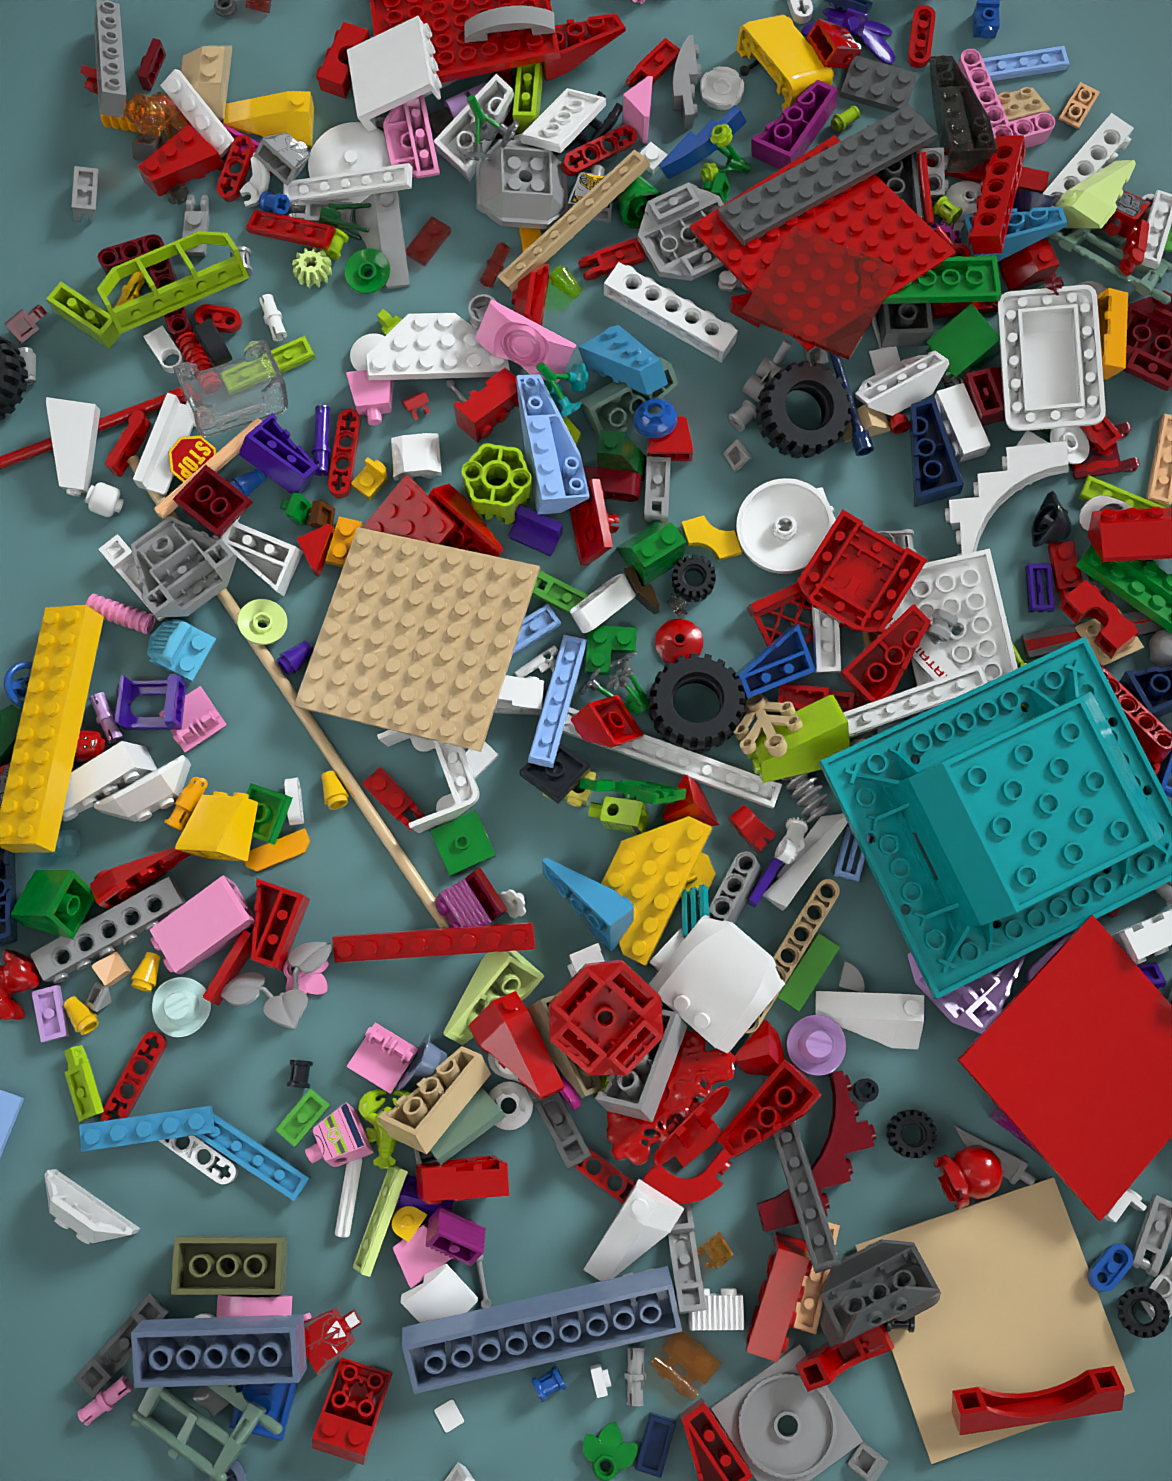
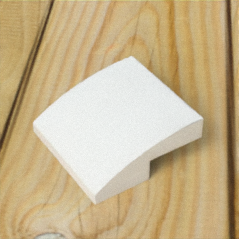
M444 1264L425 1274L422 1284L403 1293L400 1303L420 1323L466 1313L478 1302V1297L447 1264Z

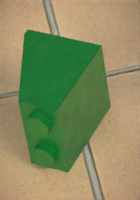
M972 303L926 341L930 347L927 350L928 353L937 351L949 360V365L944 373L949 379L954 376L957 381L1000 353V336Z
M656 522L617 546L616 550L628 567L633 565L643 587L674 568L675 565L677 566V562L680 559L683 561L686 541L672 522Z
M35 870L10 915L22 926L73 940L95 898L91 888L72 870Z

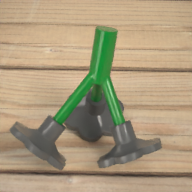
M470 95L466 100L475 116V121L470 125V129L474 133L475 142L473 143V152L463 155L466 160H491L492 155L482 151V143L480 141L484 139L491 141L494 139V133L499 132L503 135L501 146L505 148L513 138L519 124L516 120L509 127L503 123H497L493 114L486 115L483 113L475 95Z

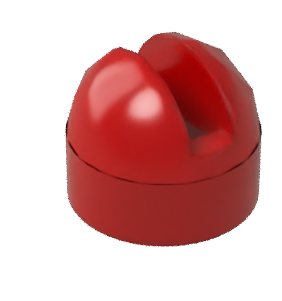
M897 413L889 421L890 428L894 434L903 433L910 427L909 420L904 414Z

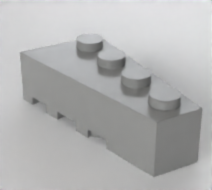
M662 1010L664 1037L627 1076H609L607 1079L609 1083L603 1092L599 1091L595 1098L607 1111L653 1122L687 1029V1024L677 1012Z

